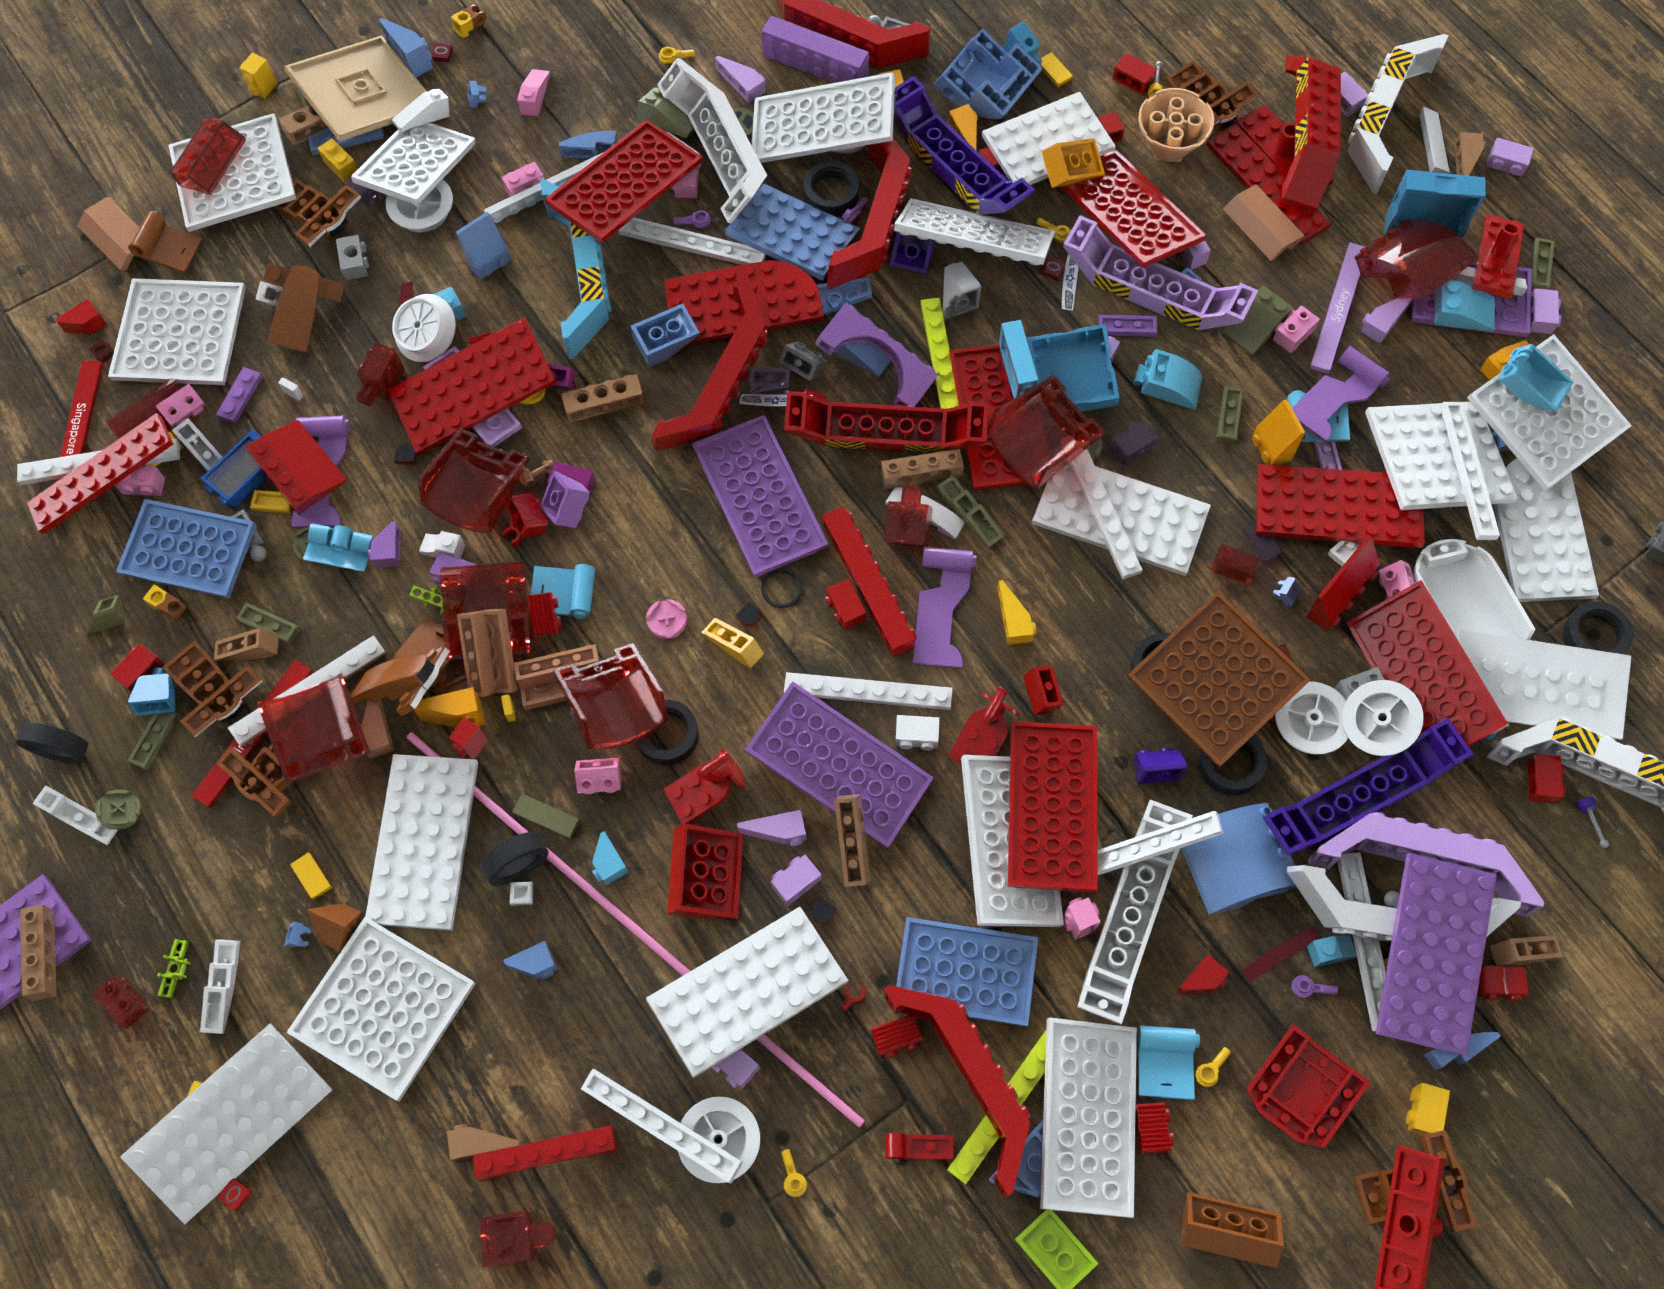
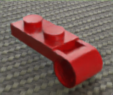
M886 1133L885 1158L953 1160V1135Z

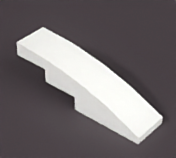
M215 940L214 960L209 966L208 986L204 987L200 1032L223 1034L225 1031L234 991L240 941Z

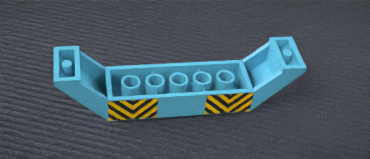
M543 179L540 180L545 204V198L559 187ZM545 204L548 218L553 217L568 226L571 231L581 303L566 321L561 322V329L568 358L573 359L609 321L608 312L612 311L608 285L606 283L604 259L601 251L602 246L599 241Z

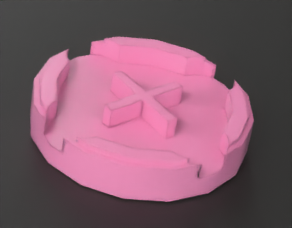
M674 600L658 601L649 608L646 614V623L649 631L660 639L678 637L687 625V615L684 607Z

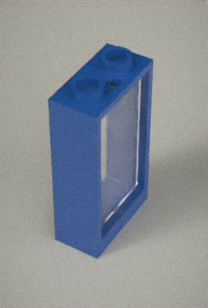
M253 429L200 478L205 484L203 488L210 495L216 494L218 496L217 499L225 507L229 505L234 510L267 479V476L246 450L247 445L261 437Z

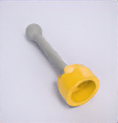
M1160 61L1155 65L1157 68L1155 83H1152L1148 89L1149 97L1155 95V92L1163 90L1162 85L1159 84L1160 68L1163 66Z

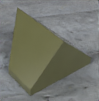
M119 594L99 600L93 613L94 620L87 635L126 623L122 600Z

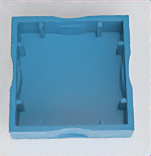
M1406 170L1385 215L1384 235L1461 243L1469 228L1472 217L1477 213L1486 197L1485 177Z
M1106 324L1079 328L1067 333H1052L1027 338L1038 377L1036 395L1041 419L1119 405L1120 397L1115 371L1110 360V344Z

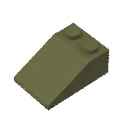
M654 87L638 101L637 122L642 123L647 119L662 130L687 138L695 130L688 115L670 100L664 98L658 87Z
M1262 285L1258 289V293L1243 322L1227 325L1222 334L1253 356L1276 333L1274 331L1276 326L1280 322L1284 323L1287 320L1286 318L1293 310V307Z

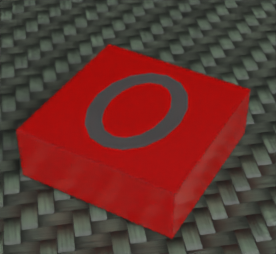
M233 1178L217 1198L237 1212L252 1191L239 1180Z

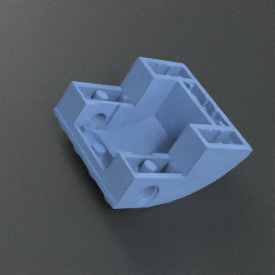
M982 28L933 85L958 107L969 104L972 110L976 111L978 117L1001 119L1043 67L1018 43L1007 52Z
M1268 803L1245 806L1218 814L1223 830L1222 835L1181 848L1209 915L1239 909L1255 899L1282 894L1296 887L1287 873V867L1295 866L1291 855H1286L1263 819L1264 816L1273 812Z

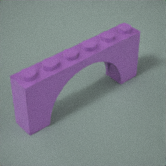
M846 303L815 342L819 348L829 355L838 348L851 343H865L883 351L891 359L898 373L899 388L897 396L892 403L895 406L915 407L938 376L931 366L924 364L917 355L907 351L900 342L894 341L886 331L876 327L869 318L863 317L855 307L849 306Z

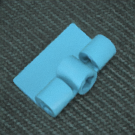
M312 523L308 532L309 543L303 560L364 572L369 560L368 549H371L373 535L352 532L350 528L340 525L332 528Z

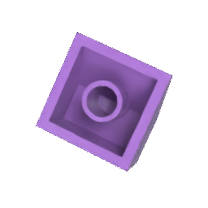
M553 471L540 508L555 525L576 528L582 518V512L589 500L590 492L581 483Z

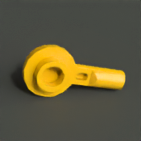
M664 47L659 53V60L664 64H672L676 58L695 57L694 50L680 51L671 47Z
M1039 218L1036 222L1037 225L1044 229L1055 231L1054 239L1060 244L1066 241L1071 232L1070 228L1065 225L1056 227L1042 218Z
M1224 1047L1211 1063L1200 1065L1195 1072L1197 1082L1203 1087L1215 1085L1218 1081V1069L1229 1057L1231 1051Z
M790 1149L781 1151L788 1175L784 1181V1189L788 1195L799 1197L806 1191L807 1181L803 1175L796 1172Z

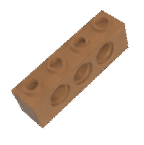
M311 105L279 118L282 131L293 146L307 140L308 136L328 128Z
M637 374L626 375L620 379L607 380L604 383L588 385L581 389H572L561 393L569 423L645 404Z
M960 449L881 461L884 490L943 481L952 475L955 478L963 477L964 465Z
M861 794L839 796L834 799L844 885L845 887L867 885L871 881Z
M43 904L20 909L22 996L32 1001L57 997L54 910Z

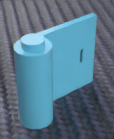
M1300 390L1290 393L1287 400L1291 408L1306 393ZM1344 404L1327 421L1331 426V434L1326 442L1350 441L1348 404ZM1303 428L1305 434L1301 442H1323Z
M578 564L575 566V570L534 566L531 595L552 592L553 596H557L559 608H555L556 615L585 619L590 615L595 568L587 564Z
M1139 1026L1138 1093L1140 1097L1195 1099L1193 1053L1195 1048L1200 1046V1035L1196 1034L1195 1029Z

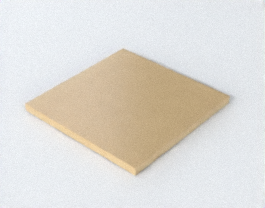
M383 36L284 66L287 75L339 142L393 124L392 119L421 94L427 92Z

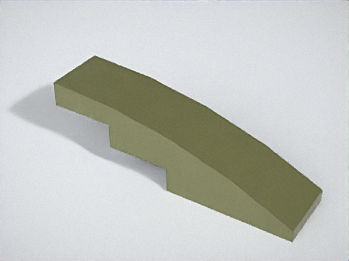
M954 475L936 487L958 517L965 522V525L987 548L1004 537L981 504L978 505L969 491L962 488Z

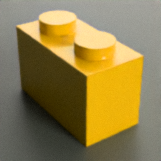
M251 53L239 67L243 75L242 77L249 87L248 90L254 96H260L265 99L278 85L267 59L255 53Z
M333 138L317 148L323 162L345 184L352 180L351 176L358 170L354 159Z
M1420 1083L1413 1087L1410 1094V1101H1413L1412 1109L1408 1111L1406 1123L1409 1124L1408 1131L1420 1135L1443 1131L1450 1090L1426 1083Z

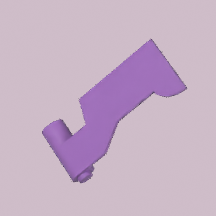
M1351 346L1347 348L1338 362L1354 374L1345 383L1325 375L1292 407L1301 426L1323 442H1326L1331 434V426L1327 421L1342 405L1366 401L1380 386L1383 388L1390 380L1388 371Z
M346 416L297 417L296 420L300 421L312 437H319L318 445L337 467L346 454L347 434L351 429L350 420ZM329 494L300 515L293 510L292 528H305L312 523L329 527L341 525L337 511L333 507L328 506Z
M924 547L922 567L942 569L941 587L920 591L916 624L917 639H915L913 664L962 669L961 654L955 646L950 645L953 610L969 591L971 567L975 568L976 556L973 555V551Z

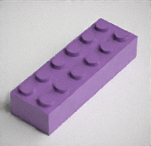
M770 16L761 31L763 56L768 59H773L832 83L869 77V52L774 16Z

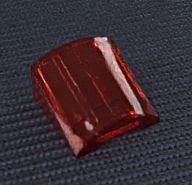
M1052 375L995 411L987 428V434L1003 460L1022 480L1035 489L1040 488L1106 433L1093 418L1088 420L1065 394V386L1055 375Z
M460 428L418 478L421 505L443 520L458 527L475 532L491 533L529 462L530 456L514 449L508 453L478 441V435Z
M633 643L614 649L613 657L577 669L574 664L554 670L588 750H605L631 744L653 733L668 721L663 690Z
M339 673L338 677L266 702H257L286 783L371 753L342 673Z

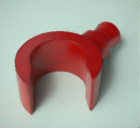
M510 519L509 527L503 531L502 536L506 539L509 535L516 534L517 537L511 542L512 547H517L521 543L522 537L513 519Z
M862 983V995L858 998L851 997L848 986L846 987V999L840 1007L843 1011L847 1012L853 1003L857 1004L864 1000L866 990Z

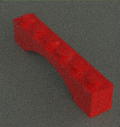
M606 1126L473 1155L475 1178L483 1182L540 1166L618 1152L615 1129L612 1126Z

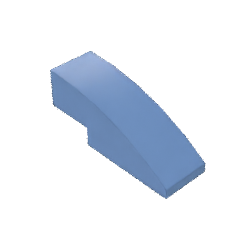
M598 131L566 139L559 143L561 157L593 158L618 142L616 131Z
M1498 1032L1470 1034L1467 1056L1436 1048L1423 1056L1435 1071L1444 1067L1453 1059L1458 1065H1461L1501 1035Z

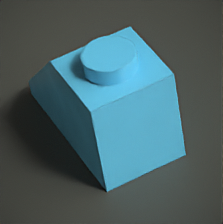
M451 287L433 294L441 297L450 305L454 312L455 321L466 317L462 305Z
M605 831L600 833L592 861L595 869L592 872L598 882L603 880L607 886L627 874L628 870Z
M1350 935L1331 936L1315 940L1307 946L1314 968L1357 958Z

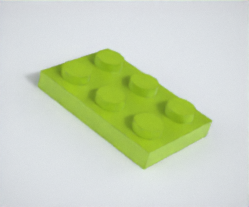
M1045 1210L1014 1239L1056 1289H1073L1098 1265V1262L1053 1210Z

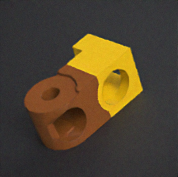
M471 5L451 16L453 30L463 39L469 36V31L476 28V26L483 25L487 19V14L477 5Z
M153 585L143 598L149 607L166 614L176 621L187 608L181 601L156 585Z

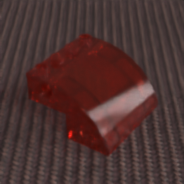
M1411 219L1401 221L1400 226L1388 230L1387 235L1373 241L1374 244L1362 248L1360 253L1354 257L1362 278H1388L1395 298L1415 299L1425 298L1477 261L1475 254L1469 246L1447 227L1428 220Z
M525 562L441 567L440 583L444 611L442 620L445 647L450 651L446 657L447 660L463 659L457 615L491 609H506L512 655L531 654Z

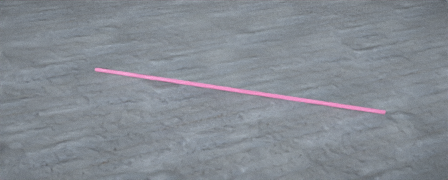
M413 732L407 735V739L425 755L441 757ZM475 786L473 796L518 835L528 832ZM548 849L547 860L682 976L691 972ZM765 1034L757 1038L763 1046L859 1128L865 1122L863 1118Z

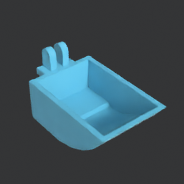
M1533 344L1515 349L1510 355L1511 358L1508 364L1503 367L1498 381L1524 402L1544 410L1557 412L1574 382Z
M1155 349L1152 355L1147 356L1145 365H1139L1133 384L1135 386L1142 384L1141 393L1196 410L1203 377L1200 371L1189 361L1177 355Z

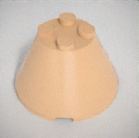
M1167 88L1155 92V95L1143 102L1139 111L1138 122L1156 160L1180 162L1183 157L1209 138L1214 126V115L1208 103L1205 104L1198 94L1181 88Z

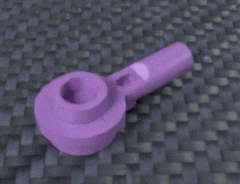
M862 198L852 210L847 209L842 216L844 219L843 223L853 224L862 212L861 210L868 204V200Z
M699 210L693 212L691 216L675 217L673 221L674 225L694 224L695 227L703 229L709 226L711 217L706 211Z
M1305 975L1295 977L1291 984L1292 991L1300 998H1307L1313 992L1337 995L1338 993L1337 986L1314 984L1312 979Z

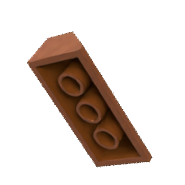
M1187 1192L1181 1228L1182 1246L1277 1268L1284 1247L1281 1214Z

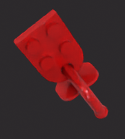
M997 687V692L993 698L983 692L981 693L982 697L991 701L988 708L979 709L970 715L947 757L962 764L961 757L963 755H998L1008 736V724L1003 716L1004 711L1007 710L1017 716L1020 715L1018 711L1002 703L1005 696L1009 694L1006 689Z
M720 749L718 757L696 767L664 788L682 824H690L721 804L728 797L732 782H735L741 788L746 787L743 771L726 750Z

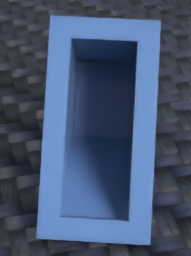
M545 941L503 960L509 969L536 979H546L552 976L554 971L558 970L549 946Z

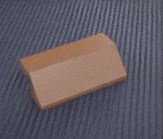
M1254 185L1237 194L1223 208L1230 218L1272 262L1286 248L1292 250L1305 237L1258 185Z
M106 197L84 210L77 227L120 270L127 271L134 256L128 249V246L139 226L110 197Z
M491 609L458 614L457 620L468 688L473 687L479 697H486L495 693H513L518 691L506 609Z
M596 644L514 663L516 680L520 688L524 710L606 691Z

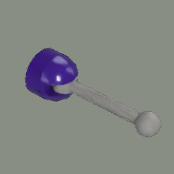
M1590 796L1576 801L1580 811L1589 814L1599 836L1600 846L1607 848L1609 842L1604 839L1593 814L1596 809L1594 797Z

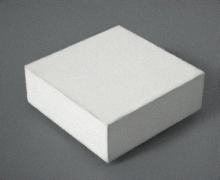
M285 378L280 379L278 384L283 392L300 401L303 394L299 387Z
M510 882L511 906L533 905V882Z

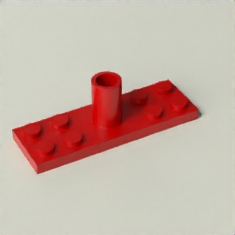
M1264 104L1236 120L1235 124L1244 131L1287 177L1295 157V123L1284 125ZM1331 176V178H1330V180H1329L1327 186H1329V185H1331V184L1333 183L1334 178H1333L1332 176Z
M1486 215L1472 289L1511 299L1514 293L1524 224L1518 221L1506 220L1499 216Z
M1397 1145L1374 1289H1425L1432 1239L1438 1237L1443 1231V1222L1437 1215V1207L1445 1158Z

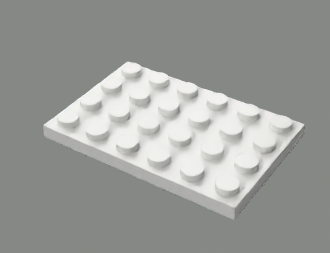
M1080 92L982 131L983 139L1010 181H1018L1023 178L1030 185L1049 178L1041 151L1056 143L1095 138L1100 156L1115 150V144Z
M432 123L402 132L398 129L351 176L352 182L419 205L475 145V138Z

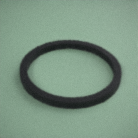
M777 569L765 576L762 581L761 592L763 598L770 605L779 608L788 607L800 598L802 583L794 572L787 569ZM787 573L797 580L799 592L792 601L779 604L771 601L766 596L764 591L765 583L772 575Z

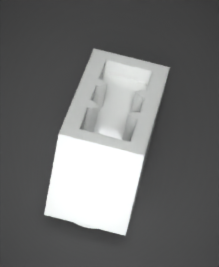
M260 281L256 300L277 306L283 288Z
M444 531L437 535L426 533L419 552L422 555L437 558L439 552H443L461 559L465 544L461 536Z

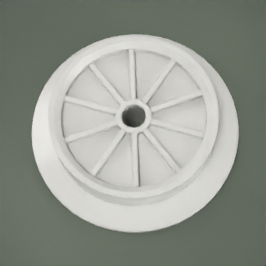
M443 179L419 205L389 195L386 198V210L389 217L397 225L413 232H428L439 227L446 220L453 204L452 191Z
M433 294L416 296L404 302L397 310L392 325L393 335L399 350L405 357L416 362L432 361L442 355L453 340L456 328L454 312L450 305L439 296Z
M1376 680L1358 687L1348 697L1343 709L1342 722L1346 735L1357 748L1372 755L1389 756L1406 750L1417 740L1423 726V710L1416 695L1404 685L1389 680ZM1381 717H1385V718H1386L1385 721H1380L1379 719H1380Z
M1309 682L1275 714L1278 730L1291 746L1302 752L1326 754L1335 751L1348 739L1342 722L1346 700L1337 690L1328 685Z
M711 1097L695 1104L683 1117L681 1124L743 1162L734 1179L743 1175L752 1166L760 1147V1131L755 1117L745 1105L728 1097ZM717 1137L723 1138L720 1144L715 1143ZM678 1151L682 1163L695 1177L710 1183L726 1182Z

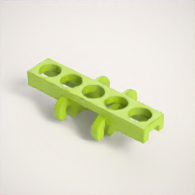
M413 585L409 597L424 602L423 608L426 609L427 604H431L441 608V615H443L444 610L455 615L461 614L464 604L447 598L451 596L449 594L450 590L444 592L437 589L438 586L436 585L435 588L431 589L433 592ZM414 590L420 592L421 595L415 596L413 594ZM424 594L428 595L427 599L423 598ZM439 597L441 599L440 603H434L433 598ZM452 606L460 607V609L455 611L452 609Z
M175 939L170 955H163V958L170 961L166 974H157L158 977L163 978L158 996L172 998L177 980L187 978L184 975L187 965L191 964V962L187 961L188 959H184L188 941ZM180 943H183L181 951H178L177 946ZM173 965H177V971L171 973L170 968ZM167 979H172L171 984L167 983ZM169 987L168 993L165 995L164 989Z

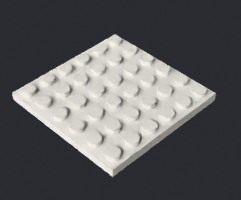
M274 113L169 145L183 217L188 232L297 199L278 121Z
M132 278L108 377L110 380L225 385L246 290L244 283Z
M1554 334L1536 348L1574 382L1557 412L1535 407L1515 396L1498 381L1502 372L1467 397L1544 491L1632 426Z
M1463 402L1491 504L1514 503L1517 500V495L1487 421L1471 402ZM1442 403L1368 407L1365 412L1400 510L1467 506L1440 408Z
M364 917L286 1033L400 1102L476 983L367 917Z

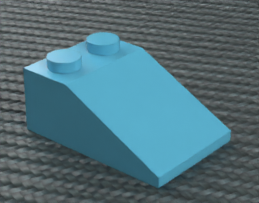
M1442 279L1435 292L1434 325L1493 332L1495 330V297L1485 292L1474 290L1472 286L1462 281Z

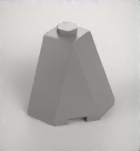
M962 261L944 267L942 312L944 320L979 308L981 285Z

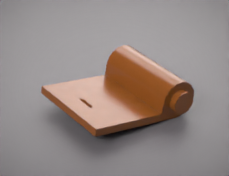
M149 211L130 242L128 249L140 258L185 274L203 238L168 226L161 213Z
M425 618L396 652L393 659L414 655H427L432 649L437 650L442 646L446 647L450 652L439 668L436 679L431 684L432 687L437 688L446 682L445 668L462 648L460 633Z

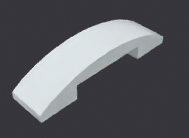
M895 487L885 504L902 513L906 510L937 526L939 532L953 539L957 538L965 525L961 518L941 504L905 488Z
M46 785L32 803L105 845L109 844L118 831L102 826L94 812Z

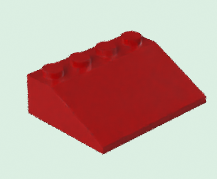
M299 420L262 435L246 446L249 456L298 515L347 482L345 476Z
M1367 535L1318 595L1306 616L1326 631L1331 626L1334 628L1342 619L1340 614L1343 611L1347 613L1354 605L1353 598L1355 596L1360 597L1367 588L1364 586L1366 582H1372L1379 574L1376 570L1380 562L1370 535Z
M682 824L674 829L668 915L688 918L738 919L743 834L690 824Z

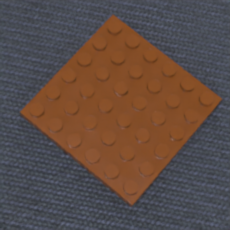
M1219 591L1213 594L1127 675L1218 768L1311 680Z

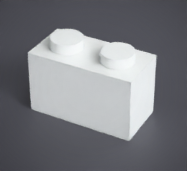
M897 715L895 746H899L902 749L921 747L922 750L927 751L938 748V717Z

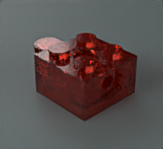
M375 342L372 348L368 350L366 359L359 366L357 373L362 383L356 395L358 403L371 406L376 397L389 401L391 396L388 389L398 384L405 371L396 349Z
M908 483L903 486L901 502H888L884 542L893 545L928 547L933 508L928 504H921L922 490L916 484Z
M527 1210L479 1218L483 1268L490 1269L536 1261L535 1247L550 1245L556 1238V1230L552 1224L548 1222L532 1223V1212Z

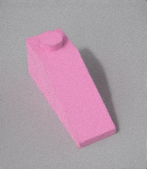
M532 69L521 85L517 98L521 115L539 117L550 71Z

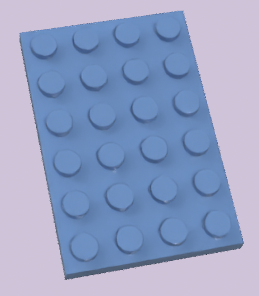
M764 183L725 230L726 236L781 262L792 264L822 281L828 275L833 251H839L850 246L860 233L859 227L843 223L842 219L814 208Z
M144 499L116 572L127 577L229 599L257 525L252 521Z
M906 917L896 987L955 999L958 1005L960 1003L963 1004L968 1013L966 1017L970 1019L1028 1027L1038 937Z

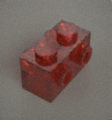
M113 974L92 995L119 1026L128 1029L149 1009L144 1004L146 1002L145 998L140 993L132 991L131 987L133 985L126 977L120 978Z

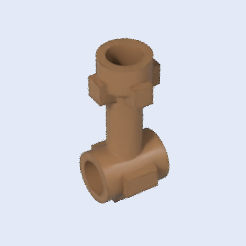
M552 460L543 461V466L531 472L528 468L520 470L518 478L521 484L526 488H530L535 485V478L545 473L550 475L554 466Z

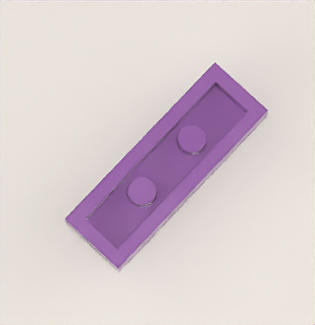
M1098 315V325L1106 324L1108 336L1156 337L1157 316Z
M245 367L242 368L216 414L219 419L234 424L237 423L263 377L260 372Z

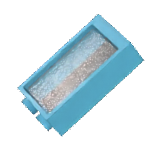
M1021 320L1002 323L999 347L1015 404H1026L1035 400L1038 377Z

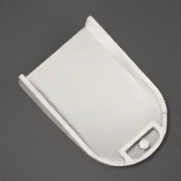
M1447 539L1434 542L1421 552L1414 567L1415 581H1423L1456 637L1458 630H1466L1530 640L1535 628L1498 564L1487 551L1479 546L1476 548L1465 544L1466 541Z

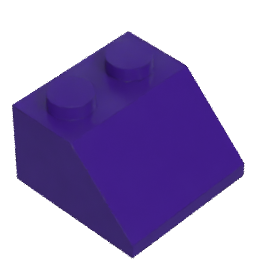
M897 231L890 266L927 274L936 240H923L911 234L901 235Z
M1164 748L1159 752L1142 750L1134 758L1137 784L1180 781L1187 769V764L1180 750H1173L1172 748Z

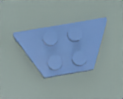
M1043 1120L1026 1138L1014 1186V1191L1035 1198L1041 1195ZM997 1171L989 1178V1181L993 1184L995 1183L993 1182L992 1177L997 1173Z

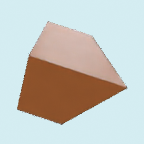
M345 904L307 909L320 943L341 953L362 912Z

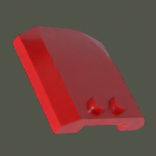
M1291 1024L1245 1089L1257 1112L1294 1141L1325 1148L1371 1081L1352 1067H1348L1313 1041L1309 1035L1294 1024Z

